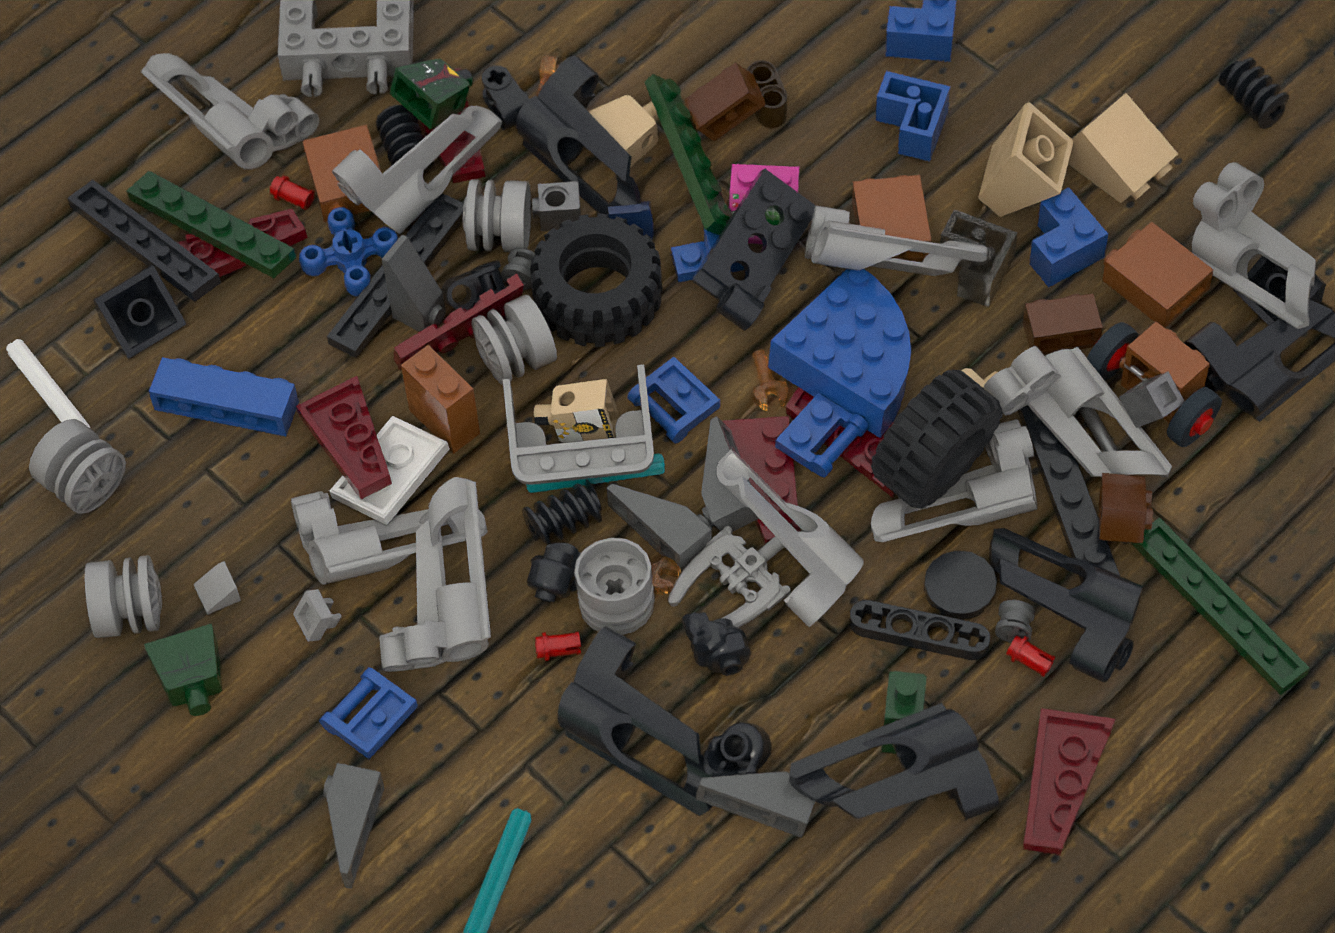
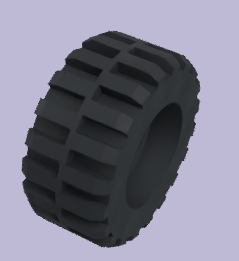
M588 214L578 216L576 221L571 222L568 219L560 223V229L558 230L555 228L551 229L545 235V241H540L535 248V256L531 259L530 265L533 301L541 311L550 331L554 332L557 329L558 337L565 341H569L570 338L574 339L577 345L586 346L587 343H595V347H605L607 342L613 341L615 345L624 342L625 337L628 335L631 337L636 336L642 331V325L647 326L654 319V312L659 310L661 304V260L659 252L655 249V243L650 236L643 235V229L636 224L629 226L626 219L617 216L615 219H610L607 214H597V217L588 218ZM596 267L615 270L626 278L616 288L602 293H585L574 289L567 283L577 273Z
M947 370L943 375H938L929 385L927 384L922 388L915 398L913 397L903 412L896 417L893 425L884 434V438L878 444L875 450L876 454L871 461L874 476L910 507L923 509L927 505L935 503L970 469L972 463L981 455L986 444L992 439L993 433L998 428L1003 414L999 400L963 371Z

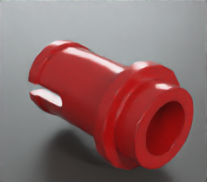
M286 175L275 177L270 186V194L274 196L276 201L285 200L305 211L309 209L314 200L315 192L313 190L291 182L290 178Z
M579 631L557 635H546V632H542L541 636L535 637L537 659L544 658V661H549V657L581 655Z
M1017 635L1010 644L1006 655L1011 657V662L1015 663L1017 660L1041 674L1042 677H1045L1056 657L1029 643L1028 637L1021 638Z

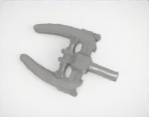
M725 526L684 568L670 592L668 602L673 607L677 606L698 577L711 566L713 569L720 571V582L723 585L729 583L728 590L732 594L737 591L745 597V604L723 617L730 619L733 625L739 628L752 621L766 609H772L782 599L791 594L789 586H782L780 584L779 575L775 572L771 575L767 571L766 562L785 546L775 536L758 551L753 547L747 550L743 546L746 542L742 537L733 536L731 526ZM726 554H729L735 561L734 566L731 568L722 561V557ZM756 582L761 587V590L757 593L754 590H749L746 583Z

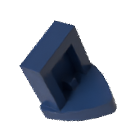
M641 201V204L608 207L610 219H615L616 216L626 219L627 225L636 224L643 229V235L646 234L653 239L651 201Z

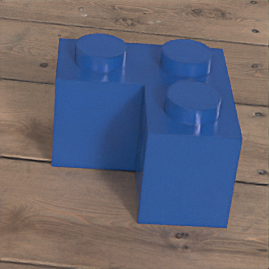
M923 0L922 9L890 6L886 37V56L950 62L956 0Z
M886 71L877 94L876 121L900 126L898 154L931 161L948 113L950 86Z
M1069 187L1062 190L1061 194L1043 200L1040 203L1038 227L1044 234L1032 240L1029 264L1048 287L1105 258L1108 233Z

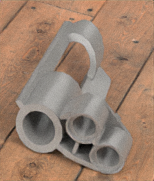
M167 53L153 55L141 71L145 77L189 115L193 124L213 144L244 169L260 167L268 161L273 151L286 149L304 140L314 133L319 124L318 115L300 99L288 97L284 94L269 95L263 100L259 99L254 108H252L213 77L201 76L186 61L175 55ZM186 75L185 80L214 106L204 115L168 83L171 77Z
M470 106L460 115L452 114L383 174L374 162L360 149L358 151L353 150L332 170V173L339 181L337 183L338 187L353 203L358 206L362 203L389 227L401 234L442 194L449 184L451 176L500 129L502 120L486 108ZM463 131L474 135L476 138L429 184L423 180L424 169Z
M1037 346L1030 347L1021 353L1009 368L999 371L984 384V389L999 400L1005 416L1028 405L1091 477H1102V473L1169 476L1172 465L1142 427H1135L1122 402L1078 347L1059 350L1045 356ZM1081 407L1093 408L1109 414L1116 419L1140 451L1102 452L1074 417V414Z
M1017 419L1000 423L994 431L992 439L985 446L992 465L963 474L960 480L947 490L945 495L938 498L935 503L926 506V508L968 498L975 502L976 507L905 525V514L922 509L910 507L898 497V499L879 504L874 510L871 519L874 540L886 542L949 524L964 526L981 525L1037 510L1036 492L1031 465L1028 459L1033 457L1034 453L1026 426L1021 427Z
M731 449L718 462L717 477L719 482L741 504L749 507L808 571L809 575L784 601L810 628L845 592L847 584L858 574L864 560L818 515L805 508L786 503ZM749 478H751L802 529L801 532H798L748 482Z

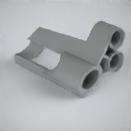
M1232 162L1221 171L1218 184L1206 182L1195 193L1193 205L1201 211L1202 220L1193 236L1192 253L1214 269V277L1296 329L1309 326V296L1311 286L1314 287L1316 259L1251 212L1263 192L1264 180L1240 164ZM1261 254L1288 271L1285 302L1248 279L1247 266L1254 255Z
M815 206L805 249V258L812 259L814 264L857 271L871 266L931 276L954 272L957 264L962 259L983 262L986 260L987 247L984 245L959 241H947L939 244L885 235V229L849 224L850 212L846 210ZM908 250L928 253L922 263L891 258Z
M454 477L440 486L429 503V519L416 531L417 625L394 627L393 632L380 635L383 671H405L433 667L446 661H463L476 657L488 648V639L491 638L477 490L476 482L470 479ZM464 512L470 583L446 585L441 526L452 515Z
M323 491L291 498L292 509L302 545L309 554L315 576L323 585L386 570L400 563L411 554L416 553V543L382 551L380 541L415 533L429 519L427 509L395 515L388 525L374 519L338 526L334 508L331 509L328 493L324 494ZM478 509L481 537H483L488 531L485 517ZM459 512L449 517L442 525L449 524L453 531V534L441 536L442 546L466 541L464 512Z

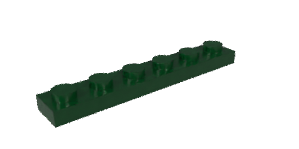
M652 74L644 83L705 230L720 235L730 220L732 211L724 201L721 194V185L715 179L711 170V161L705 155L700 144L701 137L690 120L691 114L684 106L679 86L671 79H664Z
M151 171L144 174L126 190L130 201L273 279L296 259L294 248Z
M1160 517L1152 522L1151 530H1144L1143 543L1131 542L1160 574L1280 695L1308 675L1310 667Z

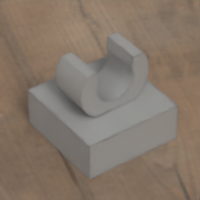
M318 589L305 591L293 613L308 642L321 640L326 629L336 627L342 617L340 613L331 614L330 608L334 603L331 598H323Z

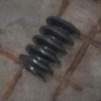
M1249 57L1243 61L1233 62L1219 75V84L1225 87L1226 92L1232 95L1237 103L1241 104L1243 110L1248 112L1254 121L1258 122L1260 128H1270L1284 114L1289 95L1285 92L1280 93L1281 86L1276 83L1272 84L1273 78L1270 75H1264L1263 67H1255L1256 60Z
M403 105L391 106L377 116L376 128L380 134V139L383 142L391 166L425 138L422 135L421 126L418 125V118ZM434 162L424 169L423 174L431 169Z
M588 479L585 481V488L578 483L573 485L572 494L566 489L561 490L560 500L554 495L548 496L547 506L541 501L535 502L534 512L529 507L522 509L527 528L535 541L541 539L546 545L551 544L550 534L552 533L561 541L564 539L563 528L565 527L574 535L577 533L576 522L578 521L587 529L589 528L588 517L591 515L598 523L602 522L601 504Z

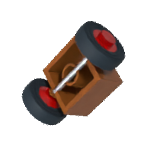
M1120 322L1102 335L1087 357L1104 381L1113 377L1120 369H1123L1121 385L1127 390H1130L1144 380L1168 371L1185 402L1163 419L1169 423L1167 436L1180 447L1189 446L1210 428L1221 408L1222 399L1214 391L1204 387L1210 363L1206 361L1199 351L1192 350L1179 340L1172 330L1165 329L1157 322L1153 323L1140 336L1130 325Z

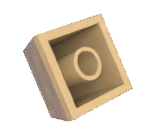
M1125 93L1072 138L1074 142L1068 164L1115 200L1122 203L1130 196L1135 200L1138 199L1150 188L1147 181L1153 176L1158 181L1173 168L1169 162L1178 153L1128 94Z
M1030 102L1025 104L992 145L978 199L999 217L1061 194L1074 141Z

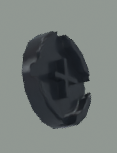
M957 550L944 553L933 560L926 571L924 591L929 604L940 610L942 615L964 620L979 616L984 612V609L992 604L995 599L997 579L993 568L984 558L972 552Z

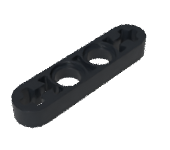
M871 600L857 602L850 611V627L856 635L967 660L982 659L989 651L990 633L987 628L978 623ZM864 614L871 615L868 624L861 623V618L864 617ZM882 616L887 617L885 629L881 628ZM903 619L908 621L912 628L906 633H898L891 625L896 620ZM941 627L947 631L948 636L944 640L935 641L928 636L927 632L931 628ZM954 632H959L957 644L953 643ZM971 636L978 637L976 647L969 646Z

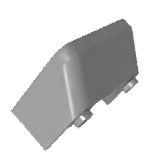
M637 365L641 410L626 412L618 418L615 425L616 438L546 445L545 434L537 424L531 422L516 423L510 379H503L511 468L515 478L523 484L532 485L636 474L646 471L653 462L654 450L644 365Z

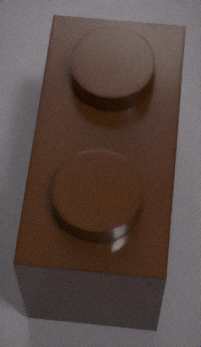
M738 63L725 68L718 76L699 87L693 94L684 99L696 129L713 141L719 139L766 105L754 75Z
M1093 293L1086 295L1073 294L1066 298L1052 300L1039 299L1025 304L1023 325L1029 347L1037 346L1043 355L1076 347L1079 349L1093 348L1101 338L1103 326Z
M1102 473L1098 503L1099 540L1143 543L1144 530H1151L1153 520V508H1151L1152 490H1146L1145 476Z

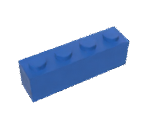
M162 357L149 389L152 404L156 411L281 436H287L296 411V405L299 403L295 384L285 379H269L256 376L251 372L243 371L239 373L224 370L216 365L204 366L194 364L181 358L173 360Z

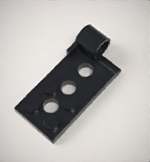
M767 169L761 170L691 281L719 301L716 307V311L743 331L747 330L761 313L764 306L763 302L772 289L770 285L812 220L816 205ZM768 208H774L779 213L780 221L777 226L767 222L765 213ZM751 235L758 236L761 239L763 247L760 253L750 250L748 239ZM734 262L741 264L745 269V277L742 281L734 279L731 275L730 269Z

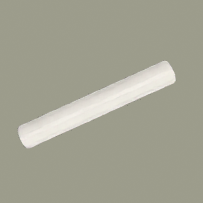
M16 339L13 343H9L6 348L8 355L61 422L77 419L90 428V425L23 340Z

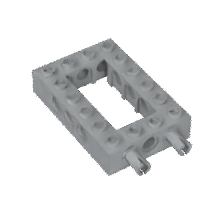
M280 0L278 59L283 80H302L301 92L308 97H311V87H314V97L319 96L322 93V79L367 77L366 89L368 92L376 94L378 83L379 93H385L388 88L387 76H394L397 67L413 64L414 0H377V26L315 29L314 19H318L315 0Z

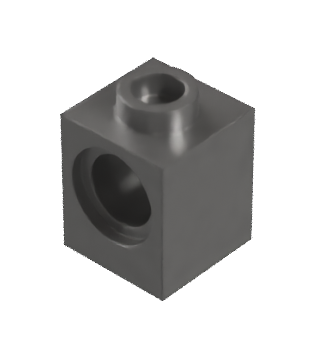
M578 181L538 184V198H532L533 218H540L541 231H550L553 228L558 230L560 229V223L568 219L573 222L578 220V216H581Z
M1168 371L1140 382L1119 397L1136 428L1164 418L1185 402Z

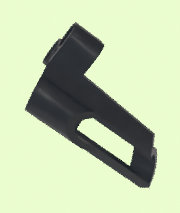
M575 55L567 58L544 83L538 96L528 99L523 104L516 120V129L518 134L523 137L522 145L562 181H578L579 196L599 214H607L609 218L608 207L641 204V197L635 180L629 175L632 156L587 110L589 102L594 100V90L599 80V74ZM584 146L616 175L617 193L614 200L610 203L568 167L580 155Z
M1309 300V326L1296 329L1279 318L1236 346L1220 325L1209 322L1187 339L1184 344L1192 350L1199 351L1206 361L1210 363L1204 387L1211 389L1215 393L1218 390L1225 392L1227 397L1238 408L1252 415L1255 420L1260 422L1335 361V342L1298 372L1288 370L1283 365L1280 355L1284 349L1311 328L1335 338V312Z
M1005 528L994 529L990 541L989 557L991 567L1000 575V584L1085 629L1071 655L1070 664L1073 665V668L1103 683L1109 680L1115 669L1119 671L1123 669L1131 656L1134 646L1133 640L1127 638L1126 635L1133 623L1143 593V586L1088 561L1070 558ZM1022 549L1084 577L1085 581L1073 589H1067L1018 566L1019 551Z
M608 626L603 627L595 636L581 660L574 682L569 684L561 697L558 708V722L565 729V736L698 816L703 815L713 806L695 799L701 779L711 777L705 772L703 767L704 756L701 754L699 733L625 682L627 673L632 670L634 665L631 660L636 643ZM636 727L683 754L687 766V780L684 787H681L622 751L631 739Z
M942 703L795 761L790 766L789 783L793 788L822 805L839 807L854 819L869 816L947 791L950 800H955L960 812L964 816V821L999 807V798L987 763L978 750L979 745L973 730L961 715L952 709H946ZM884 744H893L897 758L904 769L903 772L858 790L850 789L837 783L824 770L828 766Z

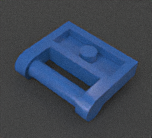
M675 357L646 377L650 416L667 431L666 435L673 443L682 441L692 428L720 408V399ZM639 384L635 385L627 395L628 400L635 406H641ZM656 390L682 417L676 421L649 394Z
M818 393L775 440V447L818 476L826 477L833 469L832 464L857 436H863L869 429V424L862 416L849 413ZM839 426L845 428L822 455H815L817 450Z
M368 667L361 675L362 680L332 712L327 711L319 719V722L329 733L337 735L366 758L370 759L415 711L418 705L416 699L376 670ZM372 690L378 691L348 724L343 722Z

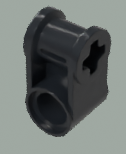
M491 66L482 74V83L485 87L483 90V101L490 111L502 120L500 128L506 130L516 125L518 113L529 98L505 67Z
M496 260L482 264L471 271L446 280L441 289L444 302L455 309L460 307L462 309H469L480 300L479 296L492 289L494 294L505 289L506 287L499 271L501 267L500 261ZM458 285H464L467 292L466 297L460 302H454L452 290Z

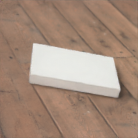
M394 416L389 419L377 434L392 484L361 500L342 475L329 491L333 499L385 525H388L450 449L447 441Z

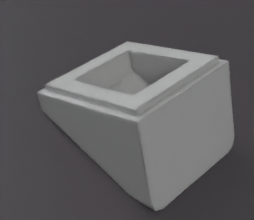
M224 561L217 564L194 583L196 592L207 615L241 601L237 587Z

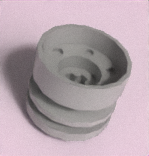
M471 179L463 205V230L466 235L468 250L477 251L479 249L481 236H483L485 251L492 250L495 236L501 237V245L504 252H510L514 248L528 249L531 225V191L529 181H506L502 196H497L493 180L486 182L484 195H482L480 180Z
M523 295L505 304L506 321L496 310L492 309L488 311L487 319L479 315L473 318L471 322L479 354L495 379L502 385L503 379H510L511 382L512 373L518 378L524 375L523 359L534 370L548 365L557 359V351L550 329L538 306L528 295Z
M70 419L57 424L43 436L30 458L29 471L32 478L47 490L55 493L57 498L66 503L72 511L82 514L98 508L110 498L123 478L126 461L124 455L112 448L109 443L99 439L98 434L77 419Z
M607 538L596 541L584 549L576 561L575 581L578 590L579 609L583 620L598 632L605 626L621 635L634 632L646 624L653 613L655 597L652 584V567L648 554L638 544L621 538Z
M149 555L139 556L138 573L132 558L124 559L122 575L117 574L111 560L86 564V603L91 629L95 638L121 636L123 619L128 618L133 633H141L142 616L149 632L159 631L162 594L159 578Z

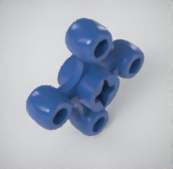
M337 207L328 215V227L334 236L333 245L327 249H322L317 245L306 246L299 255L300 266L305 274L318 276L326 270L327 266L337 265L339 270L345 273L344 284L347 292L352 296L358 297L371 281L370 273L365 268L366 258L371 255H378L383 258L399 238L393 229L382 227L377 229L372 237L362 239L361 235L354 231L355 220L352 212L347 208Z

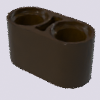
M765 60L755 61L748 67L747 71L754 75L766 103L764 107L755 112L756 117L762 126L771 129L778 128L787 119L786 90L776 67L772 63Z

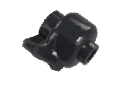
M569 543L549 544L545 548L544 555H536L530 560L531 568L527 578V585L536 591L535 598L555 604L557 597L567 598L571 592L577 590L575 567L581 553L576 547Z
M705 612L690 613L683 616L682 623L685 633L690 640V648L694 653L695 662L699 666L707 667L709 670L715 673H722L725 676L737 674L742 670L751 657V649L746 634L742 629L734 626L733 622L726 618L709 621Z
M739 722L729 726L722 735L711 738L707 745L703 758L705 772L711 777L757 774L758 769L766 763L771 755L772 744L770 737L762 727L756 724Z

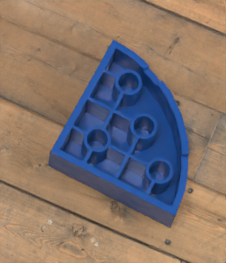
M846 269L771 340L768 368L815 397L820 393L849 413L862 416L869 424L868 431L880 438L894 421L904 397L911 357L910 333L903 312L891 293L876 277L865 269L858 271Z

